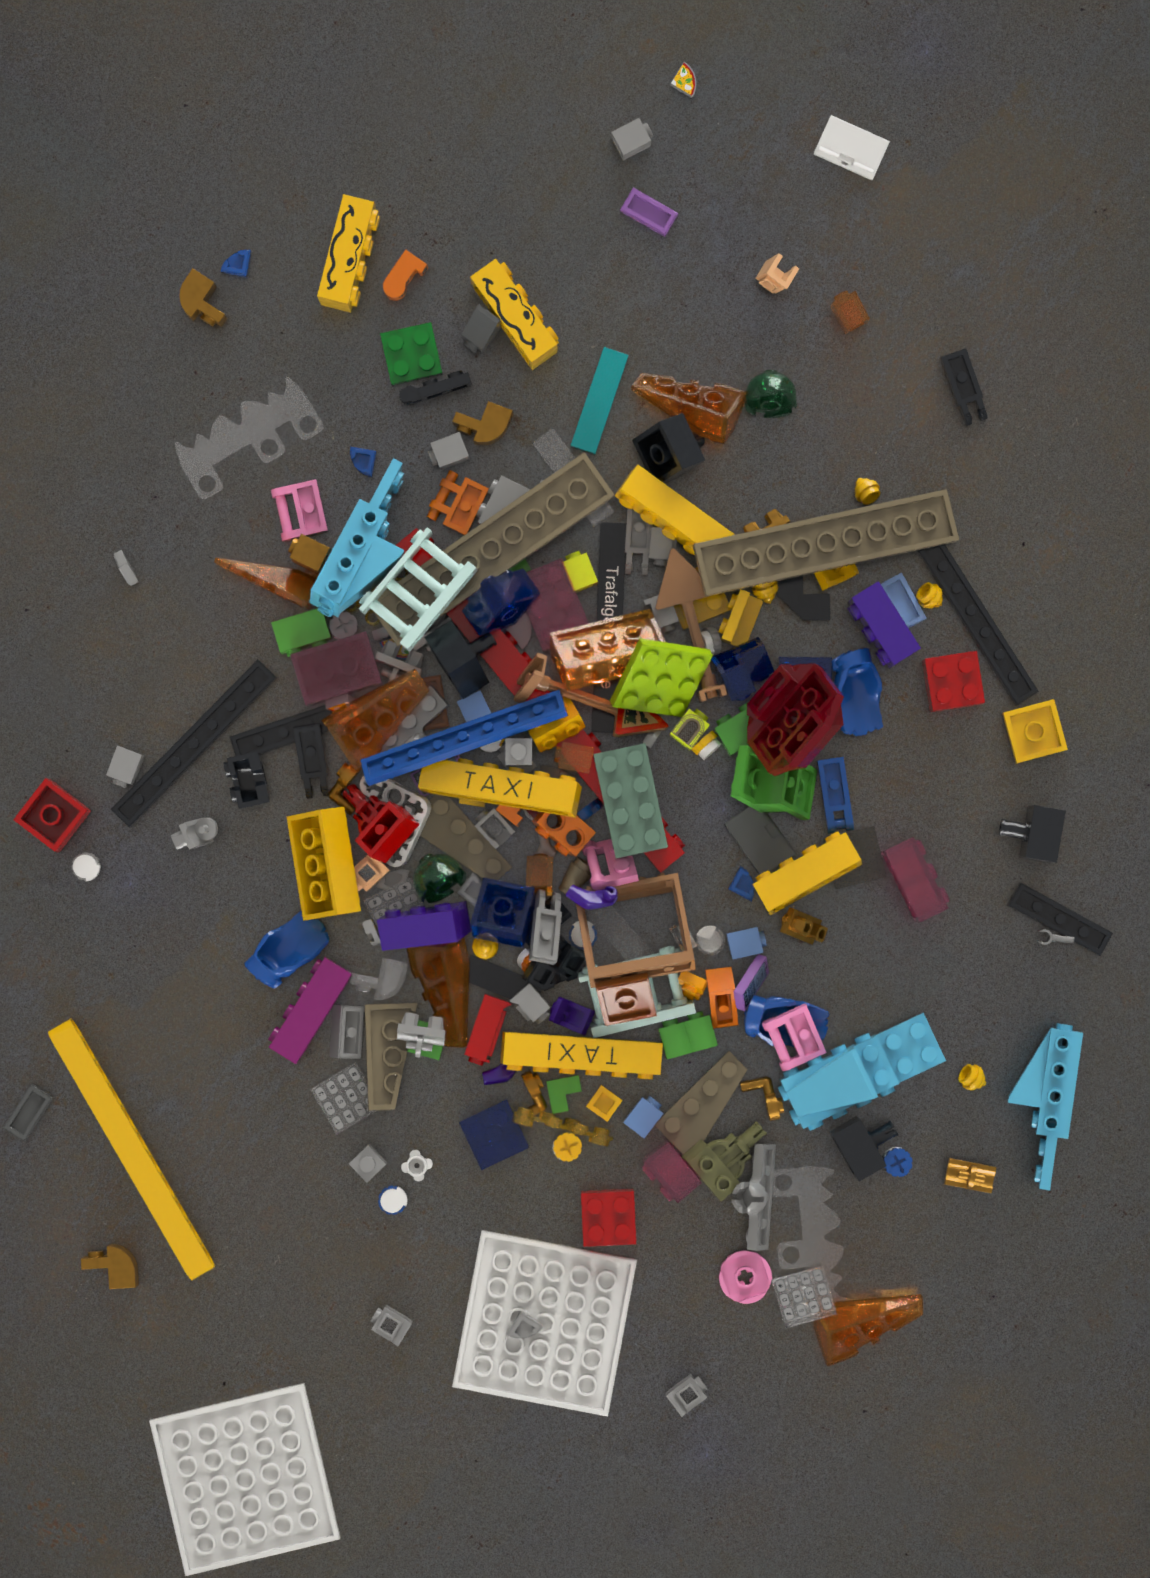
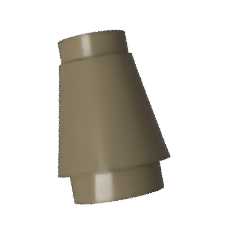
M577 857L575 861L571 860L559 886V890L564 894L567 893L572 885L582 887L591 878L589 865L586 860L581 857Z

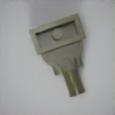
M755 1121L739 1137H735L730 1133L725 1139L713 1140L708 1144L701 1139L681 1157L713 1195L720 1201H723L733 1192L736 1185L740 1184L737 1179L743 1173L745 1163L752 1157L749 1154L750 1148L767 1133Z

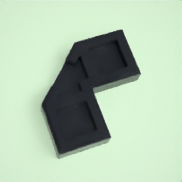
M803 575L777 581L779 587L777 596L803 621L830 620V594H803Z
M567 943L556 964L531 961L522 979L543 991L554 988L555 984L565 980L567 982L574 980L578 977V972H581L586 964L585 953L583 950Z

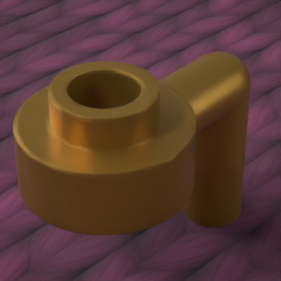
M354 762L350 765L344 763L338 770L336 775L339 778L328 795L339 807H345V812L349 815L355 811V808L341 793L361 770Z
M530 1070L522 1074L521 1077L535 1104L516 1113L520 1123L545 1111L547 1108V1104L540 1091L544 1085L538 1073L532 1075Z
M762 1077L740 1082L742 1092L763 1088L769 1120L780 1119V1113H784L781 1097L776 1098L771 1078Z

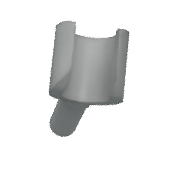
M1046 929L1038 931L1048 934L1046 942L1037 941L1041 945H1048L1051 942L1074 944L1075 937L1052 934Z

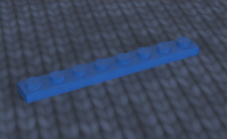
M556 690L361 759L365 781L368 786L567 717L568 713L560 690Z

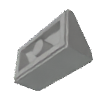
M333 1005L330 1057L361 1059L364 1006Z

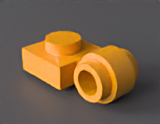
M688 971L680 973L678 981L682 985L683 996H686L689 1000L694 1001L695 999L699 1001L707 987V980Z

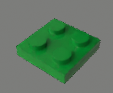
M431 322L380 333L392 386L443 375Z

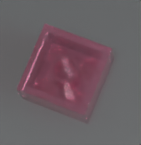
M667 1138L642 1158L645 1164L642 1167L643 1171L652 1181L657 1178L662 1184L659 1190L669 1202L674 1199L679 1203L702 1184L701 1179Z

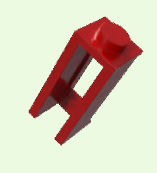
M488 994L484 995L464 1054L469 1056V1062L483 1066L484 1062L490 1063L491 1059L487 1057H492L507 1013L504 1008L513 1003Z

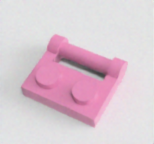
M316 479L271 490L272 498L276 500L283 533L280 534L282 542L299 538L301 534L310 536L328 532ZM293 494L300 529L293 530L285 497L287 495Z
M611 839L599 842L590 840L582 849L583 855L587 857L592 889L602 890L607 886L616 887L639 881L633 856L615 859ZM597 855H605L610 875H602Z
M802 1004L762 1022L765 1031H768L779 1056V1065L782 1071H788L826 1053L806 1004ZM785 1024L796 1050V1056L790 1057L778 1027Z

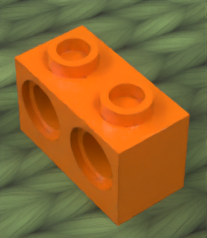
M539 812L531 821L537 826L534 830L546 840L550 837L556 843L554 848L565 857L568 854L570 856H577L596 833L577 815L576 818L556 815L558 821L552 828L547 824V817L550 813ZM574 830L577 834V840L574 844L570 845L566 840V836L569 831Z

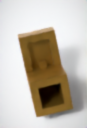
M193 268L180 288L181 306L192 321H195L201 313L200 319L212 327L215 323L222 327L227 320L226 315L207 303L217 286L212 280Z
M488 401L481 421L456 412L452 422L453 425L457 426L456 431L469 436H471L472 432L476 433L473 440L474 444L491 445L505 435L513 416V410Z
M110 1244L107 1246V1255H104V1251H90L88 1256H84L81 1259V1270L108 1268L109 1289L136 1288L139 1285L136 1259L123 1246Z

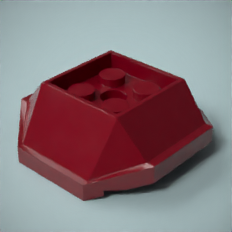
M815 663L793 666L791 664L780 665L747 703V715L749 716L747 743L768 773L774 776L791 770L806 768L844 725L841 708L844 696L824 669Z

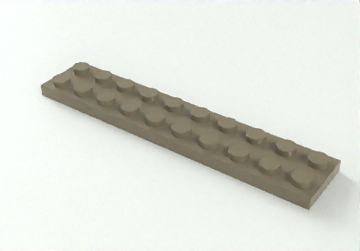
M585 452L443 550L445 554L458 564L462 563L465 565L469 561L477 568V572L439 618L615 497ZM434 557L420 566L441 585H448L454 578L451 576L452 572ZM411 573L397 582L424 605L428 604L431 606L437 599L434 596L435 593ZM386 589L377 600L407 626L409 624L414 626L420 619L417 617L418 613L389 589ZM375 613L399 647L402 640L401 634Z
M945 489L693 544V550L706 597L957 542L959 536L948 492Z

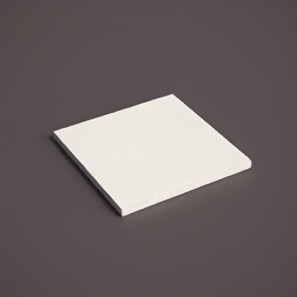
M482 1230L452 1387L608 1417L637 1259ZM520 1312L525 1313L543 1325L537 1334L527 1338H513L507 1335Z
M305 1383L150 1419L149 1422L185 1576L323 1544L341 1538Z

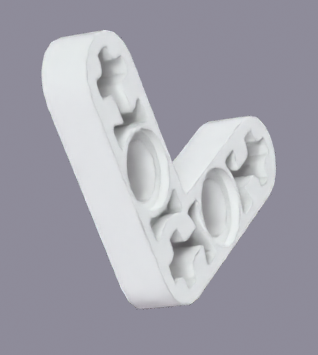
M363 776L359 785L360 790L367 797L373 795L380 801L391 802L389 798L391 790L398 789L402 798L397 805L403 807L407 801L413 804L421 802L420 807L423 808V812H418L417 814L415 813V807L405 805V809L420 825L414 830L413 836L404 842L408 844V847H401L399 854L402 856V859L395 861V856L393 855L386 862L392 867L403 866L409 861L431 812V803L426 797L391 779L376 784L381 788L386 787L384 791L379 789H372L370 791L371 786H368Z

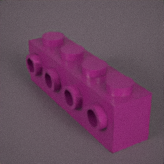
M324 957L323 961L320 959L316 961L310 973L314 974L310 982H303L296 993L300 997L295 1006L292 1004L288 1006L282 1016L286 1019L281 1028L276 1026L268 1039L272 1042L269 1046L270 1049L294 1064H297L353 975L352 972L328 957Z

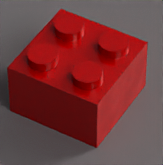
M977 651L922 660L930 712L985 703Z
M45 778L13 820L54 852L60 853L91 813V810L54 781Z
M634 1189L581 1191L583 1247L636 1244Z

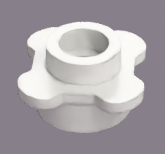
M412 1150L410 1158L401 1165V1169L404 1173H409L413 1176L415 1181H422L427 1169L432 1168L433 1162L430 1158H424L420 1151ZM415 1163L420 1165L419 1168H415Z

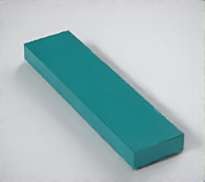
M606 347L603 348L570 447L596 454L629 355Z

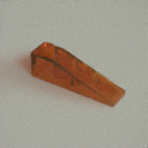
M641 373L631 386L633 392L669 416L673 417L683 413L690 429L699 436L725 444L733 433L748 393L725 384L715 383L714 387L699 385V380L690 379V383L676 382L670 376Z
M217 557L214 560L216 565L307 611H310L313 606L310 604L311 588L319 574L306 568L305 572L299 569Z
M413 669L343 705L321 721L354 770L362 766L361 759L380 753L385 742L391 735L393 736L397 732V727L407 715L414 711L427 695L429 689L417 670Z
M463 937L458 942L406 948L411 972L415 979L419 978L425 991L421 993L424 1001L429 1000L434 1011L433 1016L443 1018L444 1030H446L445 1047H466L470 962L465 938Z
M922 1295L837 1301L832 1303V1308L829 1310H824L823 1306H821L819 1312L813 1314L814 1329L826 1365L831 1366L859 1354L857 1349L870 1341L874 1345L880 1341L879 1337L890 1329L897 1331L922 1316Z

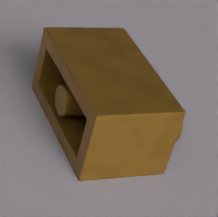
M303 534L300 535L299 539H293L288 550L291 555L290 559L295 564L318 575L332 551L329 547Z

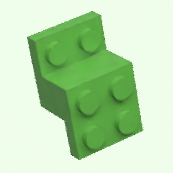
M739 746L734 780L731 785V797L758 812H788L800 820H810L818 770L808 765L803 769L791 770L774 776L768 773L750 746Z

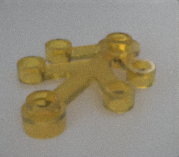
M518 1107V1110L514 1111L512 1122L532 1127L533 1122L537 1121L545 1123L549 1127L589 1136V1142L606 1147L609 1146L610 1141H613L614 1138L609 1135L610 1130L595 1126L594 1131L589 1130L588 1126L580 1124L581 1121L568 1117L565 1118L563 1123V1120L556 1118L555 1114L540 1111L539 1117L533 1116V1110Z

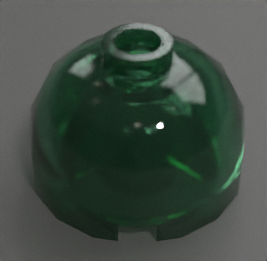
M766 370L750 380L745 390V409L754 416H756V412L765 413L764 418H780L791 414L792 408L795 407L796 409L797 407L795 385L790 378L776 370Z
M427 854L420 859V864L414 871L413 886L421 902L424 903L426 899L428 903H434L454 893L453 889L450 888L457 883L461 887L467 876L463 867L453 857L447 854Z

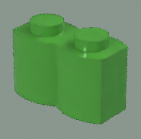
M699 1011L695 1014L687 1015L688 1020L678 1023L677 1018L662 1022L663 1027L658 1028L663 1043L666 1059L718 1046L709 1014L703 1015V1011Z

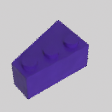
M467 901L442 903L426 908L425 906L410 908V911L400 912V909L385 911V915L377 919L382 951L458 942L471 932Z

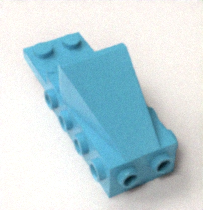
M393 458L370 503L361 499L357 502L311 588L310 604L318 607L317 610L328 617H332V615L339 617L342 611L363 597L369 590L371 591L379 585L403 557V549L385 541L389 533L390 523L387 522V518L392 504L390 503L392 494L397 495L404 482L402 479L405 473L402 472V462Z
M924 1013L918 1014L876 1035L870 1036L869 1033L861 1035L854 1039L855 1044L846 1047L845 1044L830 1050L832 1055L823 1059L821 1056H818L808 1061V1066L800 1070L795 1067L783 1072L784 1077L779 1079L781 1086L778 1087V1090L783 1100H789L793 1108L789 1113L795 1126L800 1124L803 1129L808 1127L809 1131L816 1129L824 1124L823 1119L830 1116L833 1119H837L847 1114L846 1109L855 1104L857 1108L871 1103L872 1099L877 1098V1094L880 1093L881 1097L896 1091L894 1086L900 1082L945 1062L946 1059Z
M1056 1023V1028L1050 1027L1008 1095V1103L1039 1107L1038 1111H1033L1031 1127L1036 1128V1134L1045 1135V1139L1040 1138L1038 1156H1043L1042 1164L1036 1165L1034 1177L1035 1182L1039 1183V1189L1050 1190L1057 1138L1068 1139L1083 1039V1032L1072 1031V1025ZM1063 1038L1067 1041L1066 1046H1062ZM1059 1067H1063L1062 1072H1058ZM1055 1093H1059V1097L1054 1100Z

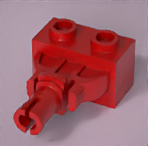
M351 784L347 787L350 793L344 790L343 797L354 806L357 813L353 815V818L358 823L360 835L355 841L370 858L386 863L420 824L404 807L390 801H380L373 795L368 800L355 784Z

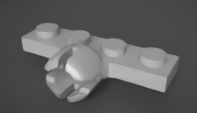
M430 685L354 753L353 756L361 764V759L426 737L427 735L424 731L426 726L442 713L449 704Z
M759 1143L754 1145L751 1155L753 1172L750 1182H741L736 1185L732 1194H737V1199H732L734 1208L739 1213H747L749 1215V1228L746 1231L747 1250H769L776 1144Z

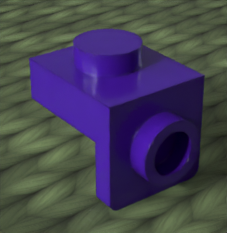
M558 997L551 1007L549 1021L585 1036L595 1011L568 999Z

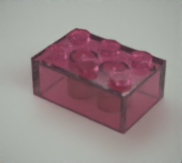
M562 558L513 578L543 653L592 633Z
M366 631L290 654L307 707L346 693L351 694L383 684Z
M910 837L880 851L915 922L920 923L949 909L946 904L950 902L949 897L943 887L938 888L934 880L938 878V875L933 865L926 863L923 857L926 851L920 840L915 841L914 837Z

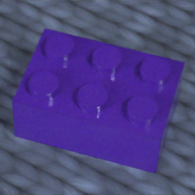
M879 581L848 601V613L855 622L857 620L860 621L863 626L861 633L868 644L873 642L878 651L875 652V655L882 666L887 664L890 669L921 649Z

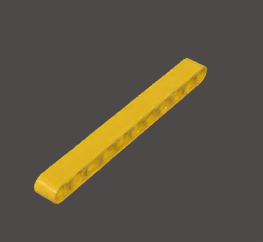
M70 1018L48 1031L52 1043L187 1276L194 1280L213 1269L215 1264L74 1020Z

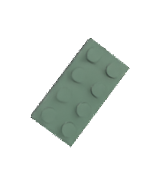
M646 743L593 754L615 859L668 848Z

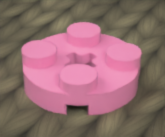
M739 1250L727 1256L720 1266L719 1283L726 1296L739 1303L750 1304L759 1301L764 1297L771 1285L772 1272L770 1266L755 1251ZM742 1270H746L747 1273L752 1272L753 1276L749 1278L750 1283L745 1284L743 1280H738Z

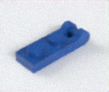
M844 757L818 760L817 766L828 834L835 833L836 830L844 828L846 831L854 830ZM843 810L844 818L834 819L833 812Z

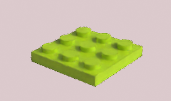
M639 638L610 702L615 708L683 717L713 655L710 649Z

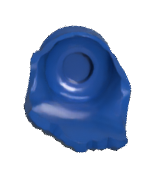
M869 648L849 650L847 653H843L833 659L831 663L832 670L836 673L834 683L844 696L841 703L844 725L841 727V730L845 734L851 735L853 733L854 736H864L867 732L871 733L874 729L880 730L883 727L880 712L882 680L875 665L872 663Z
M300 911L284 925L265 934L257 945L254 954L244 962V965L257 980L271 988H277L282 983L284 977L290 976L299 967L313 960L327 946L330 939L328 933L325 932L326 928L320 919L303 921L302 911Z
M754 995L748 1009L744 1011L745 1033L751 1037L758 1035L770 1046L774 1047L768 1031H765L762 1022L802 1004H806L822 1041L828 1030L826 1025L828 1024L827 1018L830 1014L828 1011L804 1001L776 996L766 999ZM785 1024L779 1026L778 1029L784 1044L794 1047Z

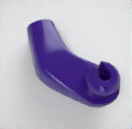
M572 885L565 896L580 907L593 910L614 905L618 899V892L613 886H607L602 890L588 891Z
M500 1064L494 1069L482 1072L484 1085L508 1082L517 1071L507 1070V1065Z

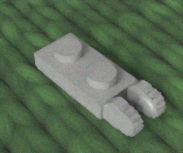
M627 509L625 574H631L633 571L632 554H643L640 571L642 575H647L651 527H653V524L651 525L643 521L640 514L633 509Z
M539 889L536 893L535 909L533 912L529 960L554 965L557 963L562 917V912L560 911L561 893L555 892L551 898L550 909H545L546 891Z

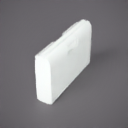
M831 115L814 151V155L873 180L890 141Z

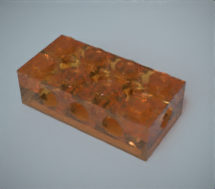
M651 609L549 633L550 655L566 691L621 678L639 638L666 642Z

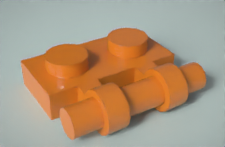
M449 470L446 478H442L439 484L441 488L435 500L432 499L429 504L430 510L426 517L436 522L439 514L443 513L447 515L443 526L466 535L476 518L481 504L484 502L489 488L465 477L462 485L459 486L455 484L459 474ZM453 492L457 495L450 508L444 505L449 493Z

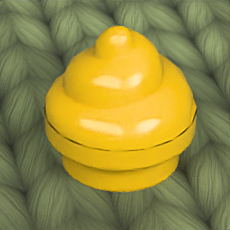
M858 478L854 491L855 498L858 502L869 505L880 497V486L875 480Z
M775 581L754 586L752 592L758 599L771 604L778 591V583Z
M927 582L918 589L916 598L923 608H938L942 606V589L937 584Z
M479 934L473 940L472 950L478 958L490 959L498 951V941L491 934Z
M967 1064L959 1073L958 1080L962 1083V1087L967 1090L973 1091L986 1085L985 1075L982 1068L978 1065Z

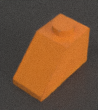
M732 967L705 970L713 1029L738 1026V1014L733 992L735 984Z

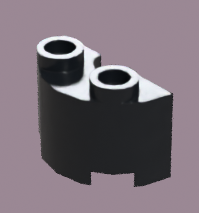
M258 751L229 757L227 762H223L226 777H232L234 787L229 788L232 802H237L239 809L270 802L266 787L265 771Z

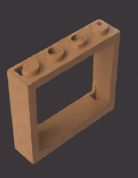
M661 873L657 877L652 878L638 877L639 881L616 886L615 888L618 892L616 902L673 892L683 952L595 967L585 909L576 904L591 988H595V982L645 972L651 978L696 970L678 873L669 875ZM586 886L587 889H585L588 891H597L592 889L591 886Z

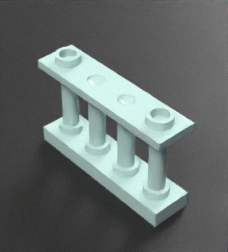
M428 527L424 532L420 529L410 541L413 545L373 592L369 590L359 601L361 604L359 610L363 614L372 609L401 634L402 640L400 644L409 652L477 572V568L469 561L465 565L462 563L458 564L429 540L433 533ZM421 548L452 572L451 576L454 578L448 585H441L412 561V558ZM404 568L435 593L434 596L437 599L431 606L421 603L395 581ZM387 588L418 613L417 617L420 619L414 626L410 624L407 626L377 601Z
M667 946L659 949L660 953L627 961L678 953L681 950L680 948L675 949L674 946ZM587 966L582 968V972H578L580 983L588 981L596 1013L595 1022L590 1024L593 1038L696 1013L693 1000L683 996L681 984L678 981L679 975L674 973L668 974L673 995L672 1003L664 1005L658 1002L652 977L649 978L657 1016L605 1026L596 987H590Z

